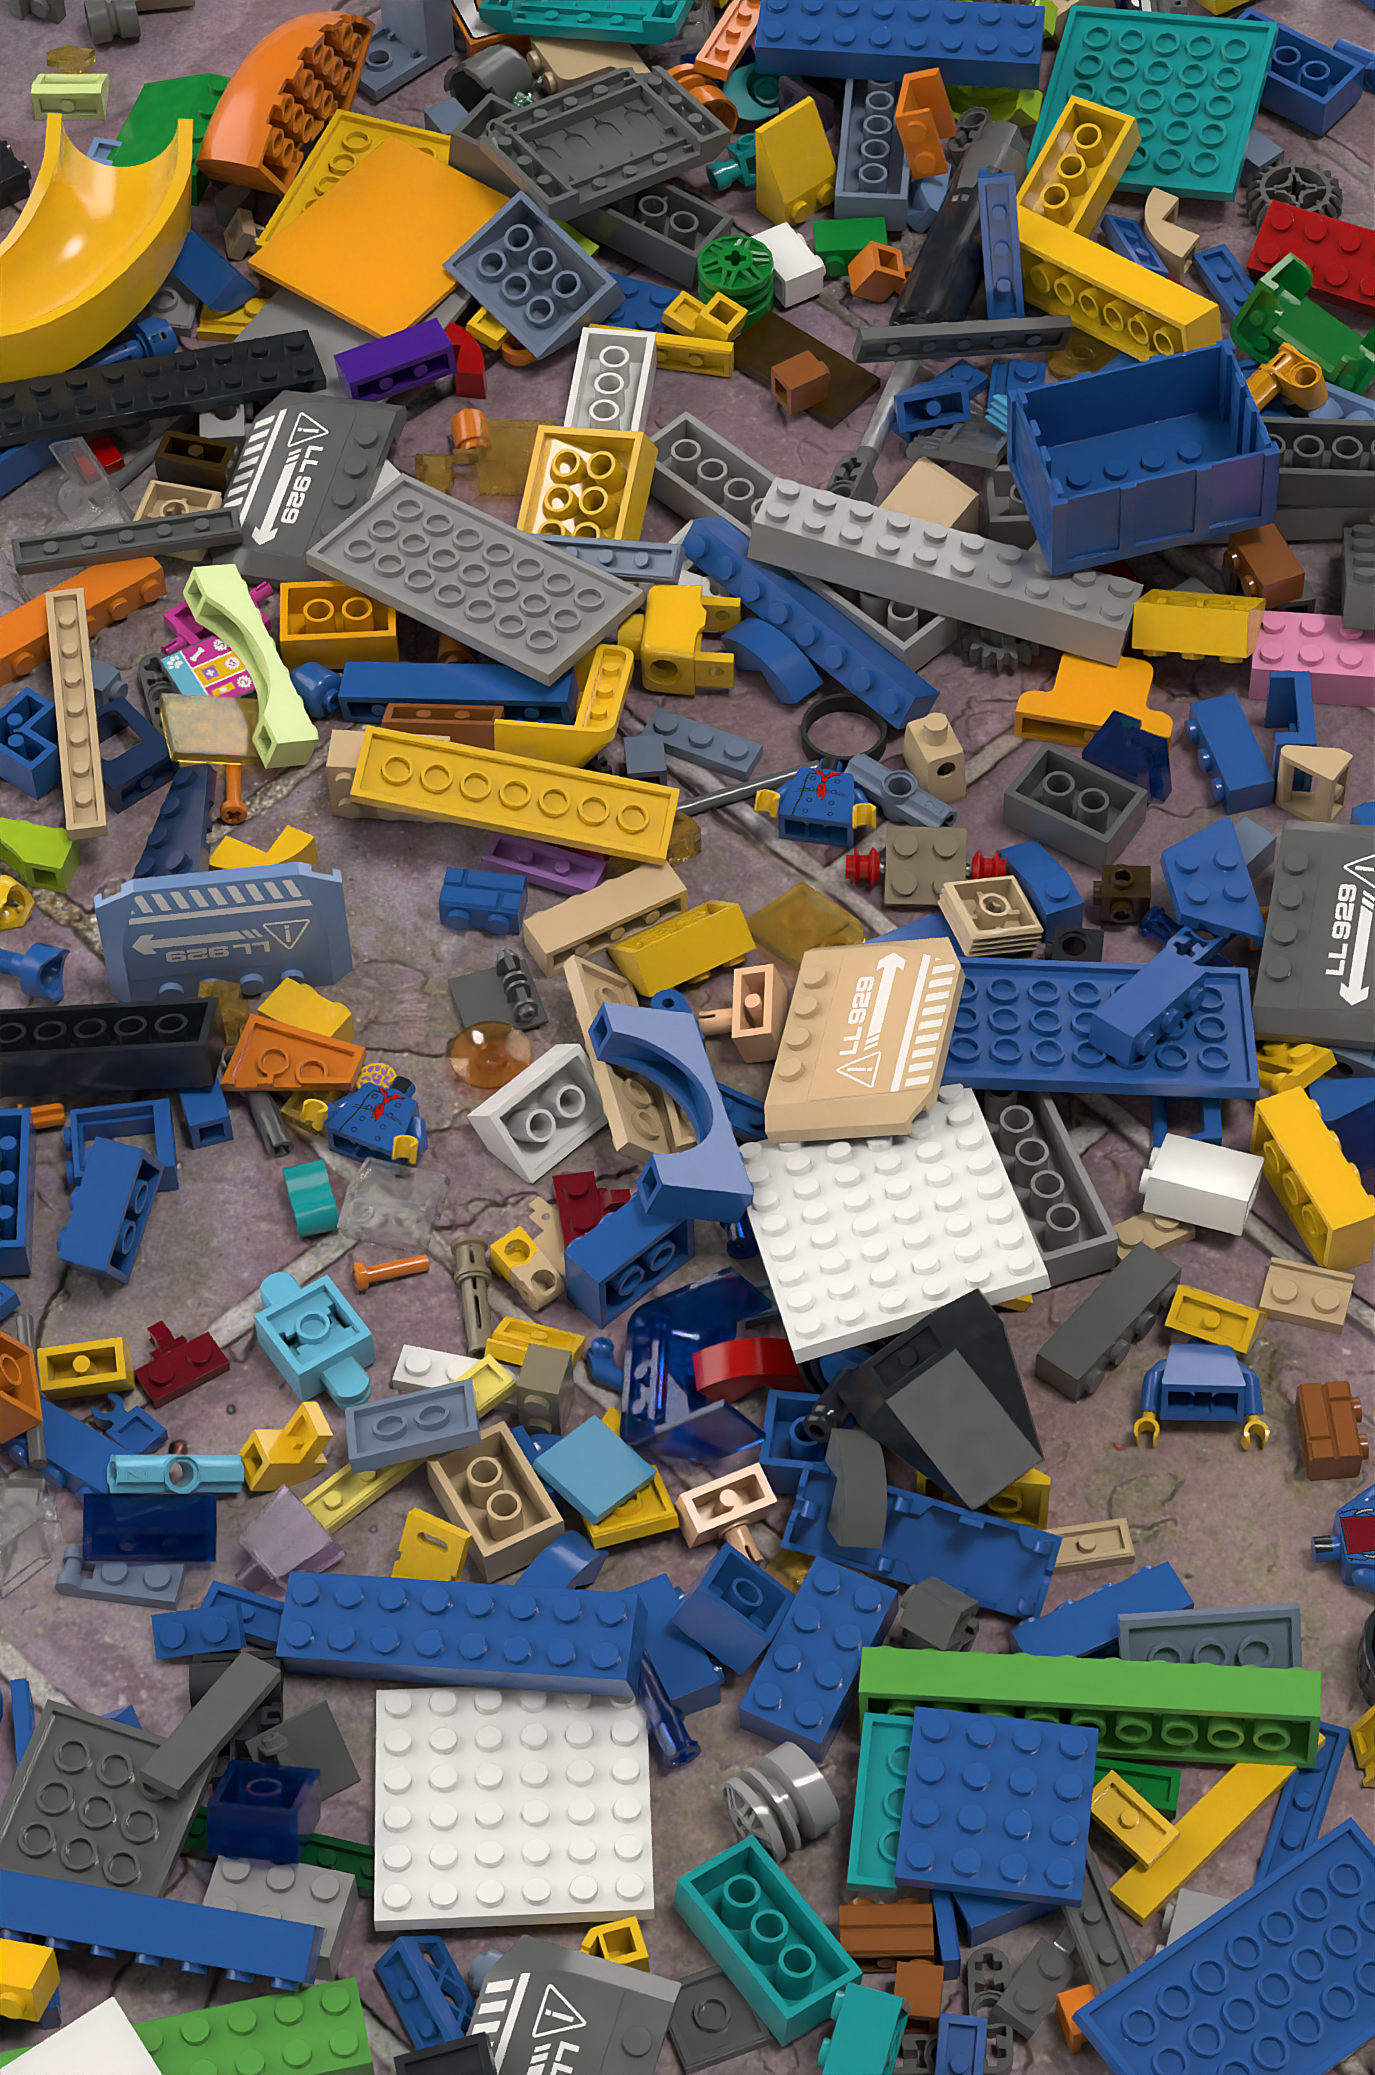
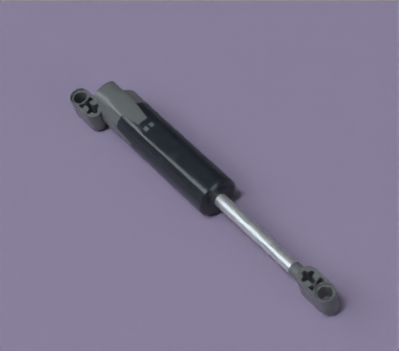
M973 107L962 113L956 123V136L950 137L948 141V148L957 170L889 320L890 326L964 322L984 277L977 180L978 169L989 168L990 174L1015 172L1016 196L1028 175L1026 163L1028 152L1019 127L1007 121L992 122L988 110L984 107ZM921 360L896 362L857 452L849 454L838 461L825 491L873 505L879 487L872 471L896 419L894 395L910 387Z

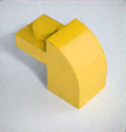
M682 290L663 312L661 322L683 336L731 342L744 327L748 310L720 292H717L708 304L705 305Z
M317 1401L302 1402L284 1429H260L252 1432L238 1453L241 1455V1461L244 1465V1477L251 1491L283 1490L309 1480L326 1466L328 1462L322 1450L333 1434Z

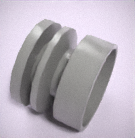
M786 1741L762 1757L760 1760L761 1773L754 1768L746 1767L740 1772V1778L732 1776L721 1785V1794L726 1809L741 1836L745 1839L753 1834L776 1864L786 1857V1851L794 1853L801 1847L799 1832L804 1837L813 1840L840 1821V1811L827 1781L808 1755L795 1743Z

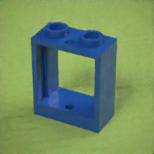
M169 1098L70 1110L71 1126L63 1128L66 1152H73V1160L66 1161V1174L69 1186L76 1185V1187H80L85 1172L82 1168V1163L86 1152V1141L95 1140L96 1136L113 1138L155 1133L157 1159L165 1165L157 1192L179 1189L174 1121Z

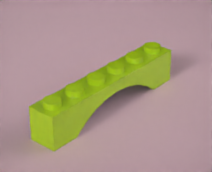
M0 817V860L16 871L28 886L67 893L82 858L79 840H69L67 829L51 828L32 824L25 820L17 821Z

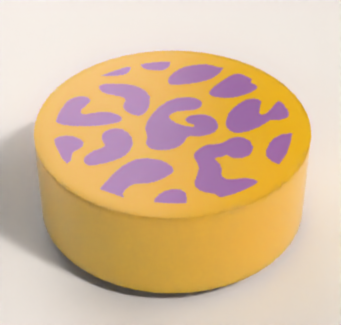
M368 1064L361 1068L356 1080L357 1091L363 1084L369 1082L388 1089L397 1075L393 1068L387 1064Z

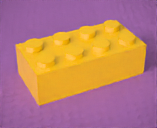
M1072 95L1016 196L1017 207L1021 205L1088 239L1142 140L1136 118Z
M1298 1086L1255 1103L1250 1152L1253 1155L1265 1158L1262 1172L1317 1265L1321 1268L1342 1272L1371 1261L1375 1242V1197L1371 1194L1367 1195L1361 1185L1358 1169L1352 1162L1348 1163L1341 1152L1338 1136L1334 1131H1328L1322 1121V1113L1318 1103L1314 1099H1309L1302 1086Z

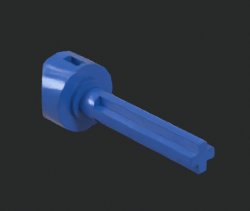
M150 317L132 324V340L85 359L65 372L175 353L178 341L171 325L166 319Z
M38 942L29 948L26 955L0 948V973L19 977L21 990L25 995L58 1002L65 996L62 982L65 960L71 952L68 949Z

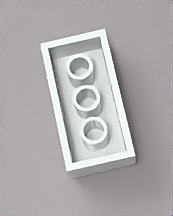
M583 327L563 427L645 433L657 367L656 333Z

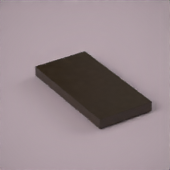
M770 310L732 341L734 343V367L770 390L771 367L807 350L818 361H823L831 375L829 398L804 411L831 428H834L881 388V378L855 364V362Z

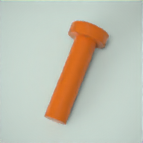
M237 761L228 762L226 765V801L220 806V818L228 824H239L247 817V806L241 801L242 767Z
M423 1254L366 1267L363 1261L354 1262L352 1274L357 1290L365 1291L369 1289V1283L429 1271L430 1267L427 1255Z

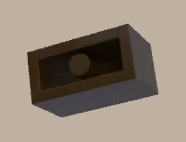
M166 430L154 455L157 479L162 482L221 492L220 497L223 500L239 460L238 446L236 443Z

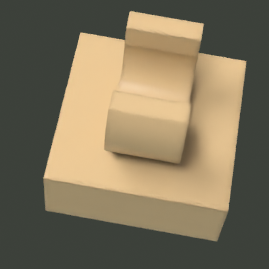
M238 208L225 229L224 238L228 258L241 261L248 250L256 253L255 243L263 232L264 227L254 224L252 211Z

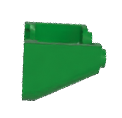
M1290 252L1258 281L1230 327V336L1233 343L1261 364H1268L1279 353L1278 348L1283 343H1288L1321 367L1326 382L1363 397L1375 383V326L1363 338L1308 299L1306 294L1313 283L1312 271L1306 263Z

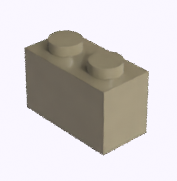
M529 1343L516 1384L519 1425L524 1427L528 1435L549 1433L563 1437L575 1400L572 1351Z

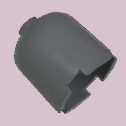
M500 44L485 48L451 67L444 76V91L448 92L450 90L451 97H455L468 113L489 92L520 107L526 102L533 88V76L527 61L512 47Z

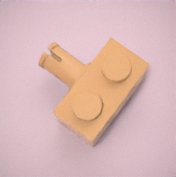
M774 964L734 969L733 1008L700 1011L699 1017L703 1019H698L704 1037L732 1032V1040L746 1064L777 1059L787 1020V988Z
M759 1462L679 1495L674 1508L678 1515L679 1527L690 1549L719 1537L720 1539L724 1538L725 1542H728L757 1566L764 1561L748 1526L767 1518L776 1505L777 1499Z

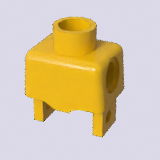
M655 585L648 591L645 614L632 613L619 624L617 645L630 649L633 652L634 660H641L642 684L646 690L695 696L697 686L734 688V654L701 652L703 630L729 631L741 623V598L703 596V585Z

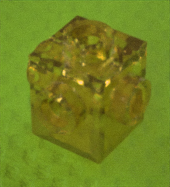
M224 980L215 982L200 981L198 997L191 998L218 997L226 1032L224 1046L237 1045L240 1039L242 1024H246L250 1016L249 999H243L241 983Z

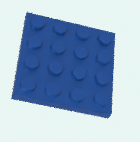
M915 1706L894 1884L1081 1908L1099 1728Z

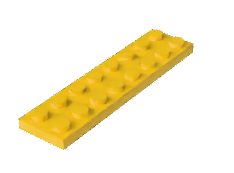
M366 725L351 788L350 802L665 866L680 789Z

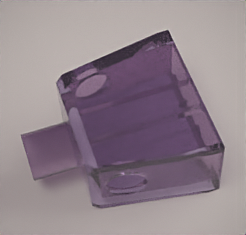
M282 1484L240 1535V1543L253 1559L239 1570L235 1577L248 1591L253 1593L270 1578L284 1591H287L290 1571L321 1573L342 1559L347 1552L302 1500L287 1486Z

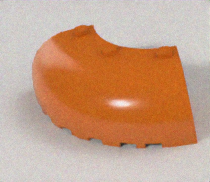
M318 11L286 21L268 33L245 57L226 86L207 127L196 159V166L210 179L285 196L295 179L303 159V152L300 151L302 145L314 140L317 134L324 128V121L330 122L337 109L351 112L376 25L368 18L347 12Z

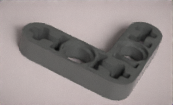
M979 1948L969 1958L967 1967L969 2016H977V2011L984 2005H995L1002 1992L1010 1983L1008 1958L997 1948ZM989 1963L992 1964V1968L995 1971L993 1990L984 1991L985 1978L982 1969L983 1964ZM1001 2020L996 2024H987L983 2075H1009L1012 2071L1014 2056L1013 2028ZM904 2034L899 2051L902 2052V2057L905 2060H903V2067L894 2068L893 2075H934L935 2064L932 2062L931 2056L937 2051L938 2034ZM987 2038H996V2055L999 2058L997 2066H988L986 2059ZM918 2050H924V2068H918Z

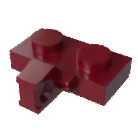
M594 1171L552 1176L564 1252L575 1238L584 1237L597 1227L600 1220L606 1214L616 1212L628 1203L631 1198L630 1189H597Z
M161 1320L147 1328L151 1337L149 1339L150 1343L155 1348L154 1351L149 1353L152 1361L133 1372L136 1382L154 1409H157L230 1370V1364L209 1332L187 1342L183 1335L174 1339L171 1331Z

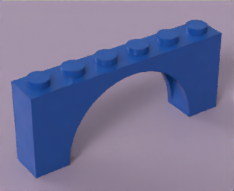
M603 1002L588 1030L597 1061L625 1067L660 1086L682 1107L691 1121L696 1135L697 1146L689 1150L672 1154L652 1153L636 1181L645 1213L737 1224L747 1206H750L753 1201L754 1188L749 1181L744 1167L743 1155L738 1149L733 1134V1126L725 1111L722 1093L718 1090L712 1064L706 1055L702 1035L698 1031L693 1014Z

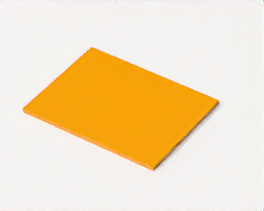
M390 135L247 260V267L380 339L415 326L460 285L443 268L442 264L509 202L511 198Z

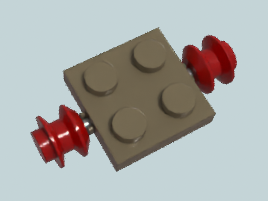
M887 826L886 859H882V863H880V855L874 847H872L868 855H860L857 848L854 847V855H846L845 879H853V887L856 886L859 879H868L870 886L874 887L879 881L880 871H882L881 875L885 876V907L941 909L937 901L940 900V894H943L941 890L945 888L944 883L964 881L970 877V874L971 880L1006 876V858H998V850H996L992 858H984L981 851L978 850L972 857V866H970V861H966L967 828Z

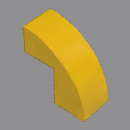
M287 825L269 851L264 852L226 835L210 856L209 871L290 862L311 864L312 869L318 862L315 836Z

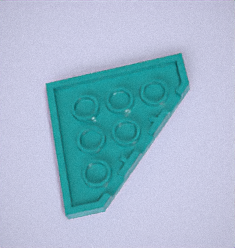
M864 1712L847 1890L894 1895L904 1887V1885L894 1884L914 1717Z

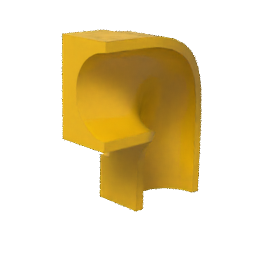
M47 113L45 152L37 180L22 214L6 239L0 244V383L63 373L75 367L117 336L143 310L161 287L181 252L187 232L190 231L193 119H178V126L173 140L156 158L136 166L114 167L98 163L82 154L69 140L63 126L62 114Z

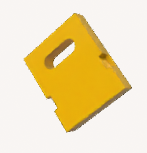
M415 1507L408 1512L398 1551L402 1552L401 1557L395 1561L391 1577L460 1582L473 1534ZM424 1533L445 1542L448 1548L427 1539Z

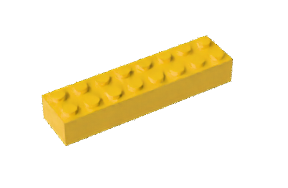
M1021 205L1017 207L1023 297L1028 303L1053 316L1069 315L1074 327L1141 362L1148 361L1149 357L1165 354V356L1216 345V341L1223 340L1220 322L1221 313L1218 304Z

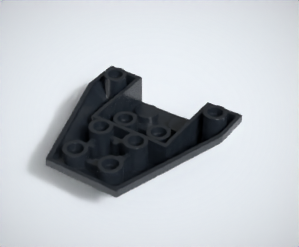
M979 1288L925 1316L862 1363L838 1390V1394L866 1432L972 1512L979 1509L1045 1460L1005 1325Z

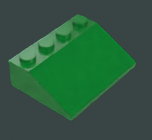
M205 73L145 83L116 141L122 142L120 148H112L106 160L113 161L111 166L131 167L146 163L156 158L169 146L175 136L178 119H193L191 205L198 207L211 179L196 166V159L211 117L231 78Z

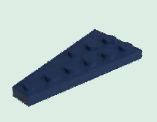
M209 763L178 769L174 775L170 790L160 808L154 828L148 836L146 847L139 863L135 867L132 879L209 871L211 846L206 842V837L208 833L212 832L213 821L208 817V814L215 801L217 772Z

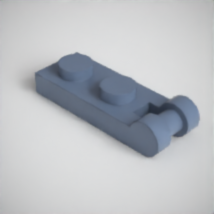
M68 1545L65 1548L62 1562L65 1564L64 1572L58 1574L55 1589L63 1595L177 1611L187 1572L185 1564L94 1552L89 1551L83 1546ZM82 1570L94 1572L92 1579L82 1578Z

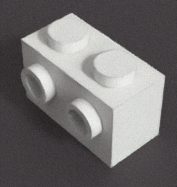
M787 222L751 236L764 243L772 252L774 261V294L785 308L823 292V276L826 274V269L822 259L810 251L803 236L800 233L796 234Z

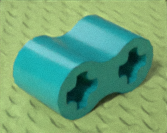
M321 1159L283 1168L285 1188L299 1238L340 1229L338 1211L324 1160Z

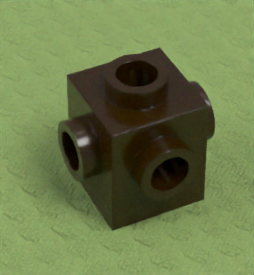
M1102 865L1101 881H1093V905H1100V921L1116 923L1149 922L1151 866Z

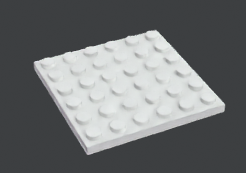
M639 1679L637 1697L479 1686L376 1690L375 1931L618 1921L632 1916H636L637 1920L655 1919L646 1679Z

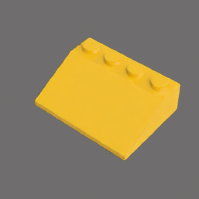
M539 425L517 529L525 533L639 541L658 448L644 432Z

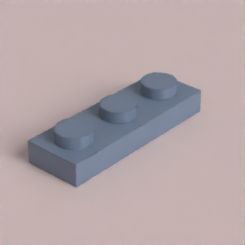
M657 707L640 734H663L666 754L743 782L749 779L763 756V745L659 707Z

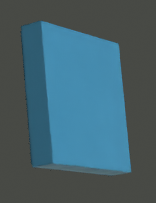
M595 1415L536 1458L532 1466L538 1475L593 1525H596L652 1482L657 1472Z

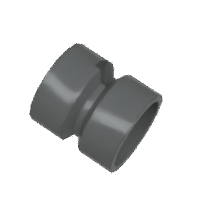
M106 0L84 1V10L93 46L112 42L115 34L121 39L141 37L134 0H111V3H107Z

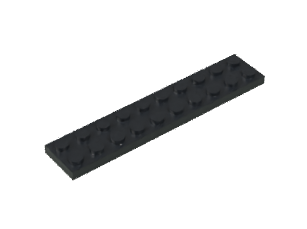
M308 330L0 383V447L273 399L283 390L303 393L326 389V376Z

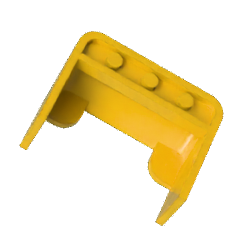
M597 644L573 665L579 689L574 726L495 719V751L582 769L616 736L634 670L633 652L619 645Z

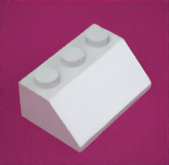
M556 1044L467 1115L487 1149L528 1184H533L608 1123V1119L603 1111L604 1105L600 1091L594 1080L591 1061L580 1044Z

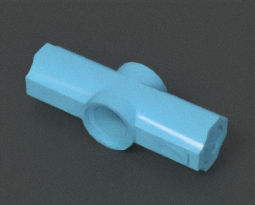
M239 1454L111 1455L107 1465V1482L110 1487V1493H239L244 1482V1465ZM177 1462L181 1466L183 1474L180 1482L174 1485L169 1479V1470Z

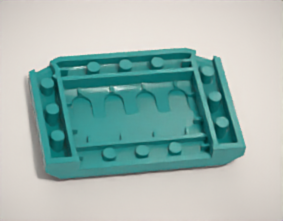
M482 0L478 11L480 20L499 33L524 34L534 37L550 36L565 39H589L599 42L616 41L628 42L630 44L664 45L678 34L695 0Z

